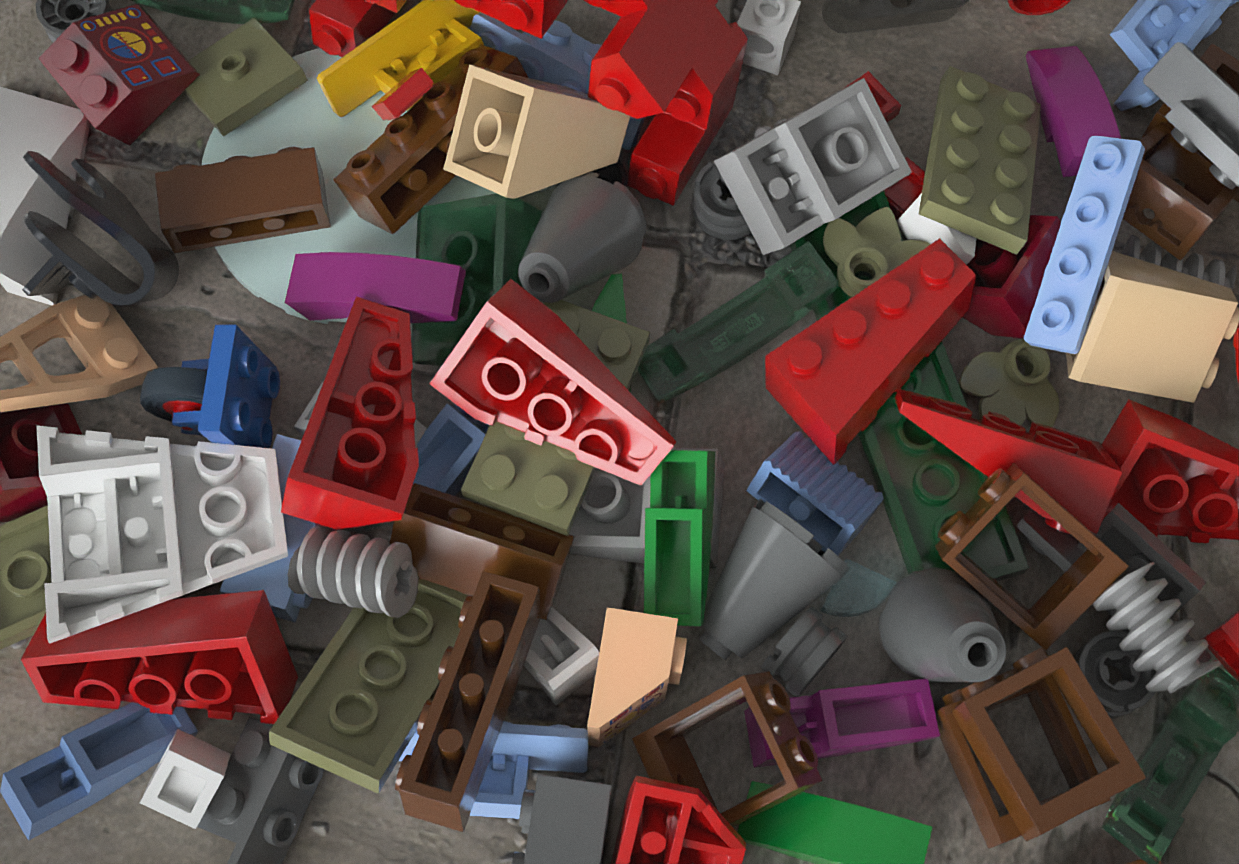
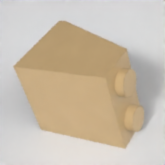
M469 64L443 169L501 196L515 199L617 163L630 116L617 110H610L599 102L588 98V94L566 86Z
M1112 251L1080 351L1077 354L1066 353L1068 376L1070 379L1079 382L1194 403L1201 387L1208 389L1215 379L1219 367V358L1215 357L1222 339L1230 340L1239 324L1238 301L1231 288Z

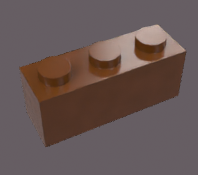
M287 147L274 154L255 157L233 156L224 162L200 166L183 164L174 167L170 171L155 173L160 227L174 254L331 227L323 171L314 147L304 149Z
M414 483L402 519L394 521L389 543L391 545L394 542H400L408 545L412 554V565L417 569L419 579L460 591L466 595L474 596L483 571L538 586L540 590L541 619L547 620L559 591L575 536L570 534L565 536L513 515Z

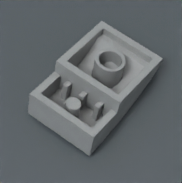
M864 78L714 160L763 255L787 247L819 226L836 220L912 173Z
M672 448L671 450L715 451L713 527L709 568H717L725 462L718 449ZM596 468L569 532L570 535L575 536L570 553L644 563L645 508L650 507V476L642 485H638Z

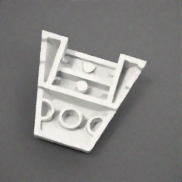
M0 86V284L9 293L54 305L57 302L58 293L27 296L22 291L24 286L53 256L28 229L24 222V216L29 211L37 212L66 229L68 218H73L74 208L52 190L27 164L23 156L27 151L38 152L75 182L76 177L81 175L73 168L71 162L75 158L84 160L90 121L80 109Z
M37 426L39 477L48 501L52 583L44 584L47 640L49 644L288 557L283 513H281L282 500L275 449L199 441L197 446L170 444L169 438L146 436L145 441L112 438V434L108 432L86 430L85 435L59 433L57 427Z

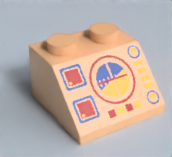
M607 607L587 724L588 745L601 747L663 702L666 697L668 683L679 685L687 638L676 637L678 618Z

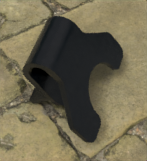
M34 151L26 152L23 156L24 160L65 202L116 239L140 263L144 271V280L140 287L61 225L37 212L29 211L24 216L26 226L53 256L22 289L27 296L58 293L70 281L80 292L91 299H95L98 295L101 299L111 304L129 305L162 298L173 289L179 275V265L174 252L149 228L131 202L119 189L91 164L83 159L75 158L71 165L96 194L94 195L74 182L42 154Z

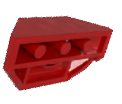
M635 776L625 800L611 864H742L746 842L698 788Z

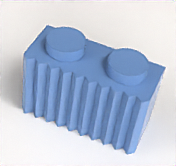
M802 431L794 432L763 462L746 490L757 500L762 499L764 502L767 501L814 535L813 539L822 546V551L826 552L829 548L837 556L861 532L884 499L882 492H875L873 485H868L864 478L856 477L855 472H848L846 465H839L838 461L833 465L815 444H812L810 438H804Z

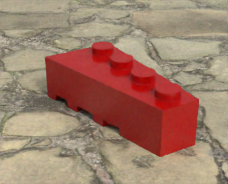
M939 238L765 356V388L828 460L835 465L846 452L847 445L860 430L863 432L877 416L879 408L894 391L897 392L898 389H901L909 380L910 373L919 362L933 352L969 310L976 274Z
M264 590L171 599L50 644L47 640L45 613L21 657V661L44 703L119 709L121 702L124 701L138 703L146 708H150V713L173 715L177 706L208 709V718L232 720L235 712L260 714L261 723L274 724L291 700L298 679L297 672Z

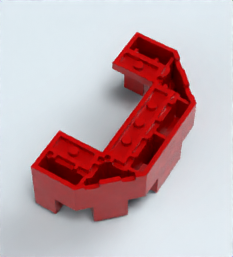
M316 0L309 8L313 44L330 55L344 57L381 31L407 0ZM454 0L463 7L472 8L504 22L513 29L522 30L540 39L543 38L568 2V0ZM584 0L592 6L600 7L621 16L591 61L588 98L599 102L610 110H617L635 119L655 115L631 154L628 186L637 189L646 197L659 199L674 206L733 108L748 38L737 22L727 23L715 6L718 0Z

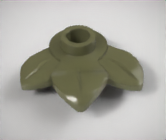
M884 207L871 213L856 227L841 218L830 221L823 236L825 252L838 266V283L841 289L851 297L930 245V243L921 240L901 241L897 221L889 207ZM864 271L869 273L873 279L861 280L855 277L854 274Z
M1024 339L1006 344L1000 352H982L969 361L960 375V389L965 393L981 398L979 403L980 420L984 414H988L990 411L1005 415L1010 421L1022 425L1027 419L1031 424L1035 422L1053 427L1058 416L1059 396L1047 379L1050 371L1049 356L1044 348L1031 346ZM1016 360L1023 363L1025 367L1024 375L1018 370Z

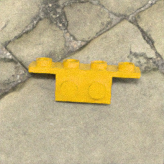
M423 0L318 74L317 81L333 112L339 117H344L380 90L386 94L409 72L419 68H423L434 83L440 82L459 64L461 57L465 53L477 48L480 44L484 45L482 38L468 29L472 24L474 15L478 14L479 11L463 7L454 0ZM418 99L410 108H408L407 111L411 109L420 99Z

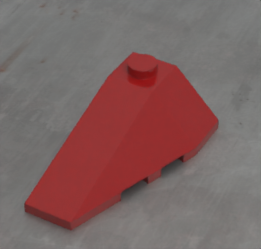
M512 279L486 302L430 382L431 386L476 420L491 426L499 422L524 432V439L541 446L546 441L574 452L577 460L638 485H642L677 442L556 313Z
M356 296L287 477L281 513L336 530L402 519L419 467L418 448L415 446L414 423L416 420V410L412 397L411 374L413 362L409 313Z
M898 389L895 401L902 415L987 477L1000 468L1006 471L1015 463L1095 534L1098 533L1122 475V470L1100 442L1032 422L1030 430L1027 432L1024 427L1010 421L1007 416L990 411L988 414H984L981 420L971 418L973 412L960 404ZM1022 490L1015 495L1024 504L1042 517H1045L1047 525L1070 534Z
M1128 399L1101 444L1122 470V475L1104 518L1120 503L1156 537L1158 535L1188 537L1190 542L1209 543L1210 538L1239 540V449L1176 417Z

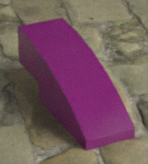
M1077 46L1028 51L1025 57L1036 102L1041 104L1040 118L1046 142L1055 143L1062 176H1077L1090 137L1102 136L1122 139L1109 100L1095 71Z
M345 252L295 254L284 303L309 321L348 318L356 296L409 313L410 324L456 321L466 271L457 265L394 255Z
M928 679L819 690L810 696L789 698L791 702L789 712L798 731L811 742L818 759L904 745L940 736ZM748 707L744 710L754 768L778 765L751 708Z

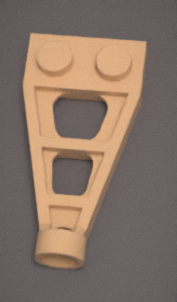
M82 295L50 306L0 337V363L12 360L29 383L28 385L13 389L0 390V412L106 398L142 385L147 373L157 369L158 366L111 303L104 301L98 295L95 299ZM64 338L86 370L75 374L49 375L46 374L32 353L51 339Z

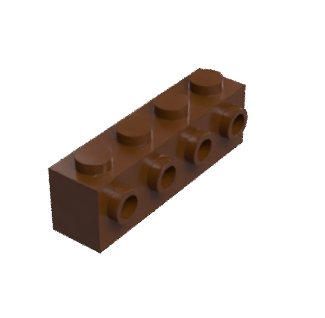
M482 44L468 51L461 57L459 64L440 82L434 83L433 87L403 116L392 120L385 128V132L366 150L354 155L347 163V167L333 180L357 215L393 235L456 175L443 168L469 64L529 78L518 57Z
M483 571L474 596L468 595L459 616L458 627L460 632L454 647H447L440 663L438 672L440 683L434 699H428L421 711L417 726L419 738L412 755L407 754L404 757L397 774L395 790L400 793L405 815L464 832L541 619L540 590L538 586Z

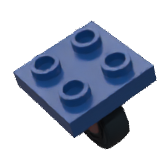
M215 325L210 358L182 361L181 367H164L149 371L142 384L140 404L145 411L152 415L172 422L173 426L181 427V433L203 435L211 443L269 448L273 436L272 424L269 418L272 399H275L279 393L280 376L277 367L237 325Z

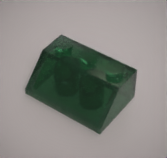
M496 193L423 206L418 211L416 259L461 266L466 273L456 321L412 323L411 346L413 363L442 366L486 302L510 279L524 289L519 278V265L542 216L541 210L519 198H506Z

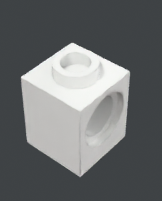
M747 0L737 22L748 38L743 64L775 75L779 74L795 36L801 1Z
M177 729L154 771L140 803L196 829L225 776L231 754Z

